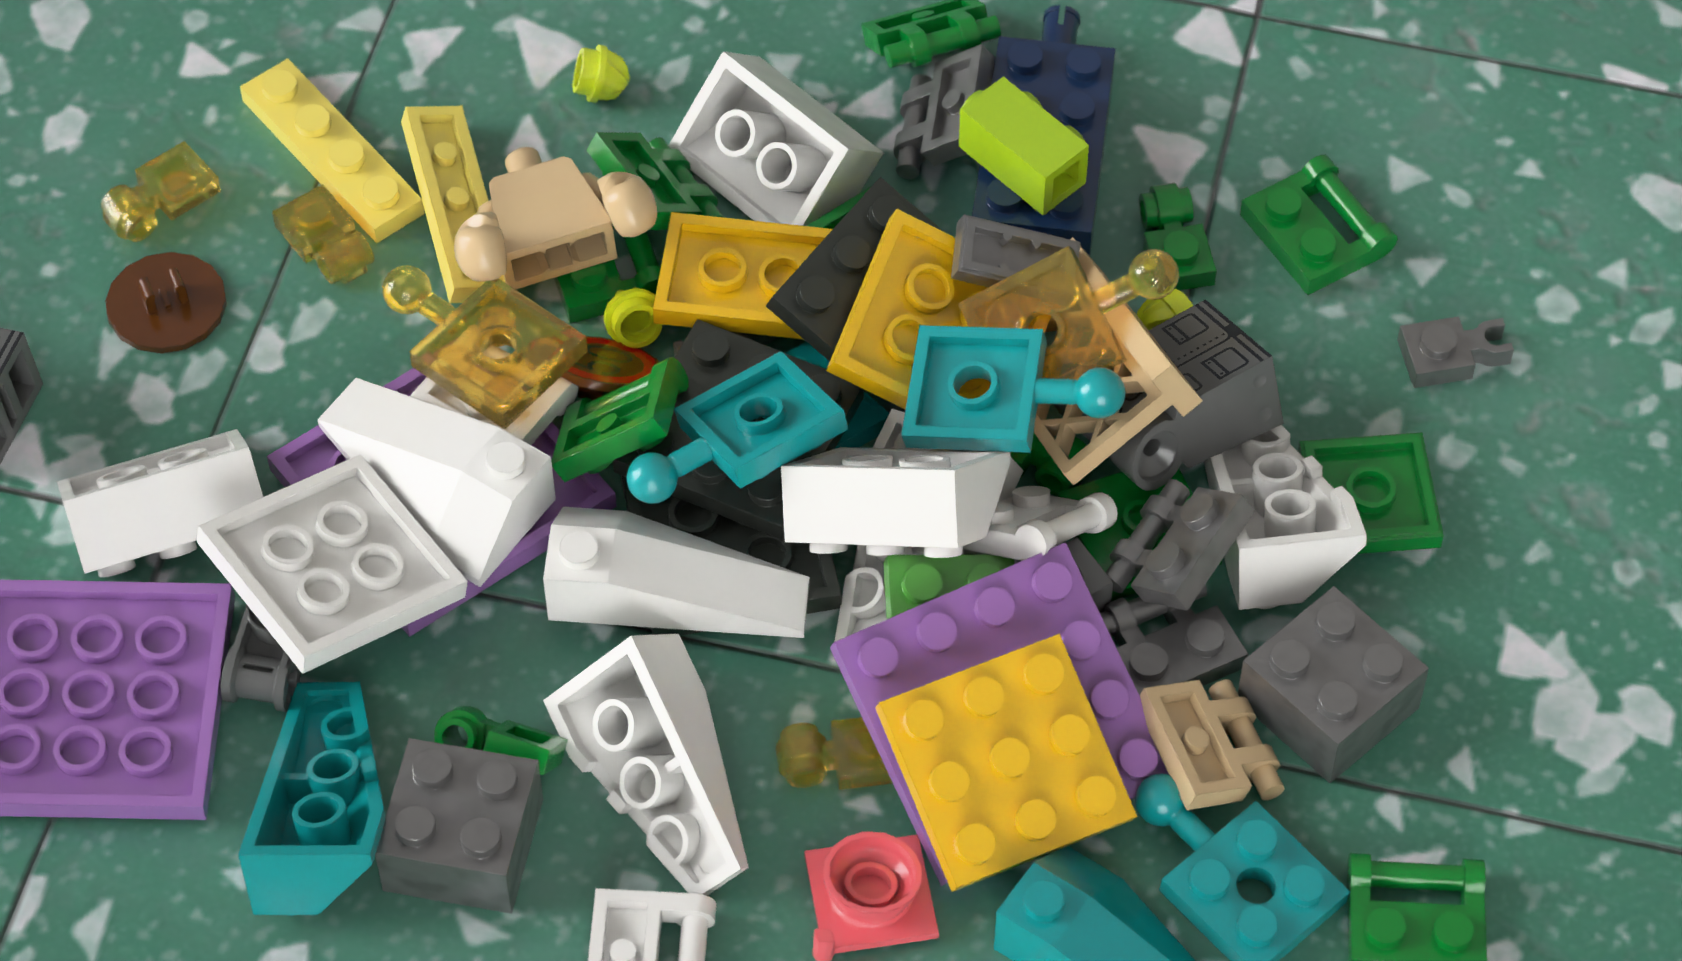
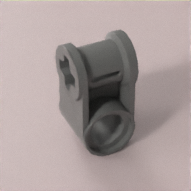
M246 604L234 645L230 648L225 659L221 678L222 699L225 702L231 703L237 702L239 698L273 703L277 711L287 712L296 685L300 682L301 671Z

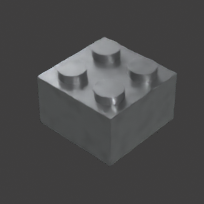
M1333 586L1243 660L1238 695L1248 699L1256 718L1327 782L1331 783L1419 709L1429 668Z
M409 738L375 854L383 891L512 914L543 802L538 760Z

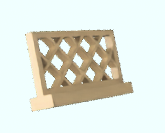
M1080 246L1075 299L1068 306H1065L1063 314L1051 315L1045 331H1057L1051 349L1046 350L1045 368L1042 378L1059 379L1064 364L1081 363L1075 379L1078 380L1086 371L1097 368L1100 361L1117 359L1114 372L1122 379L1126 394L1146 392L1147 396L1126 413L1116 412L1110 417L1100 419L1082 416L1083 412L1077 404L1066 406L1063 418L1045 420L1051 404H1038L1034 433L1064 476L1073 485L1084 478L1171 405L1184 417L1203 401L1108 277ZM1093 327L1086 346L1070 347L1076 329ZM1093 432L1090 443L1070 459L1069 453L1075 435Z

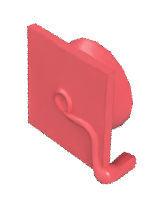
M864 831L846 836L833 847L804 851L818 929L814 930L813 956L816 961H831L836 953L939 938L922 849L917 835L894 837L884 832Z

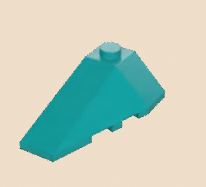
M298 682L238 853L253 915H319L373 864L386 816L360 682Z
M1069 846L1033 862L996 911L994 950L1012 961H1196L1124 879Z

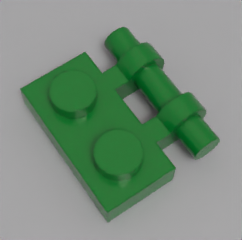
M944 0L861 24L865 45L879 56H885L890 68L908 63L913 68L932 62L933 56L958 49L963 52L1001 36V28L995 15L988 17L986 5L979 0Z
M596 132L586 151L601 169L602 175L605 176L611 172H627L641 177L650 187L657 206V219L655 225L649 230H668L671 212L725 218L717 208L718 199L706 184H698L689 172L691 169L689 161L679 149L670 148L663 138L658 137L648 143L641 133Z

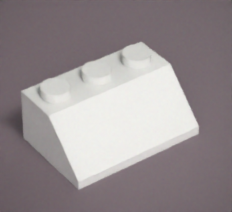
M724 51L669 144L670 148L679 149L689 161L692 172L752 220L807 226L859 194L884 154L761 57Z
M238 429L57 481L84 573L97 570L99 577H110L127 572L136 567L134 559L159 552L161 559H170L188 554L197 549L195 541H197L199 525L263 497L250 449Z
M840 447L781 466L785 542L809 543L810 552L818 554L844 552L848 550V544L866 545V554L874 556L901 554L905 552V546L924 547V556L931 558L960 556L963 554V546L987 536L1011 464L1010 452Z

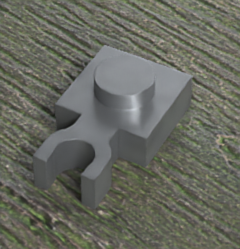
M1459 316L1401 325L1397 340L1413 388L1473 379L1475 363H1482L1490 367L1511 364L1514 352L1512 343L1493 345L1488 342L1489 340L1502 339L1505 328L1503 318L1484 321L1477 328L1465 331Z

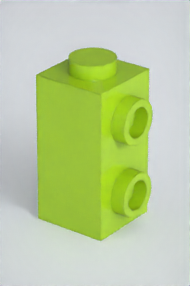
M1004 76L986 90H978L971 94L960 108L959 147L1041 215H1045L1086 184L1089 145L1085 142L1082 135L1072 126L1063 125L1043 109L1034 95L1027 91H1021Z

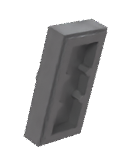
M964 214L957 222L951 279L1068 306L1075 299L1080 242Z

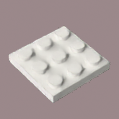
M361 454L198 526L197 543L302 674L457 602L466 596L467 579Z

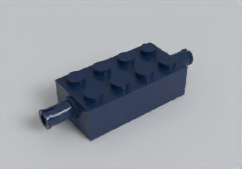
M1060 5L1049 7L1043 15L1044 25L1041 40L999 36L992 84L1004 76L1021 91H1027L1034 95L1043 109L1063 125L1072 126L1082 135L1085 142L1089 145L1086 184L1045 215H1041L987 169L979 165L972 216L1065 239L1073 237L1076 241L1080 242V246L1091 257L1116 48L1076 44L1081 21L1080 14L1072 7L1066 6L1064 23L1062 25L1058 24Z

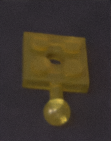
M1067 246L961 301L958 305L969 327L1027 329L1029 323L1035 317L1044 314L1051 315L1057 323L1058 334L1053 344L1046 348L1042 378L1078 380L1083 373L1092 368L1103 367L1111 369L1127 361L1105 313L1133 300L1139 295L1151 300L1168 296L1178 283L1179 269L1176 261L1167 252L1158 249L1145 250L1133 259L1127 275L1094 291L1074 249Z
M410 265L396 267L387 274L383 281L382 295L386 304L393 311L404 315L418 312L438 325L409 351L412 367L503 429H506L588 352L587 337L499 278L486 281L457 308L432 292L429 278L417 267ZM508 345L515 349L512 354L501 359L489 358L483 354L491 346L500 347Z

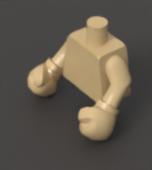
M532 147L518 148L512 151L505 159L508 173L496 176L489 182L491 200L482 204L478 208L477 214L467 219L459 228L455 237L454 253L459 268L471 280L477 282L492 281L504 274L505 284L508 292L617 259L612 224L622 237H635L647 232L655 225L657 219L655 198L647 183L641 177L634 174L611 172L598 178L590 172L581 173L571 158L562 156L542 162L536 149Z

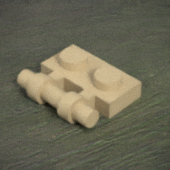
M1200 680L1147 687L1142 690L1139 696L1149 734L1169 775L1178 787L1180 798L1186 810L1243 801L1252 787L1251 783H1254L1262 800H1271L1282 794L1285 788L1277 773L1280 763L1272 747L1262 743L1253 725L1256 715L1248 699L1239 697L1231 680H1221L1209 688L1208 692L1212 701L1209 700ZM1227 735H1230L1236 748H1233Z

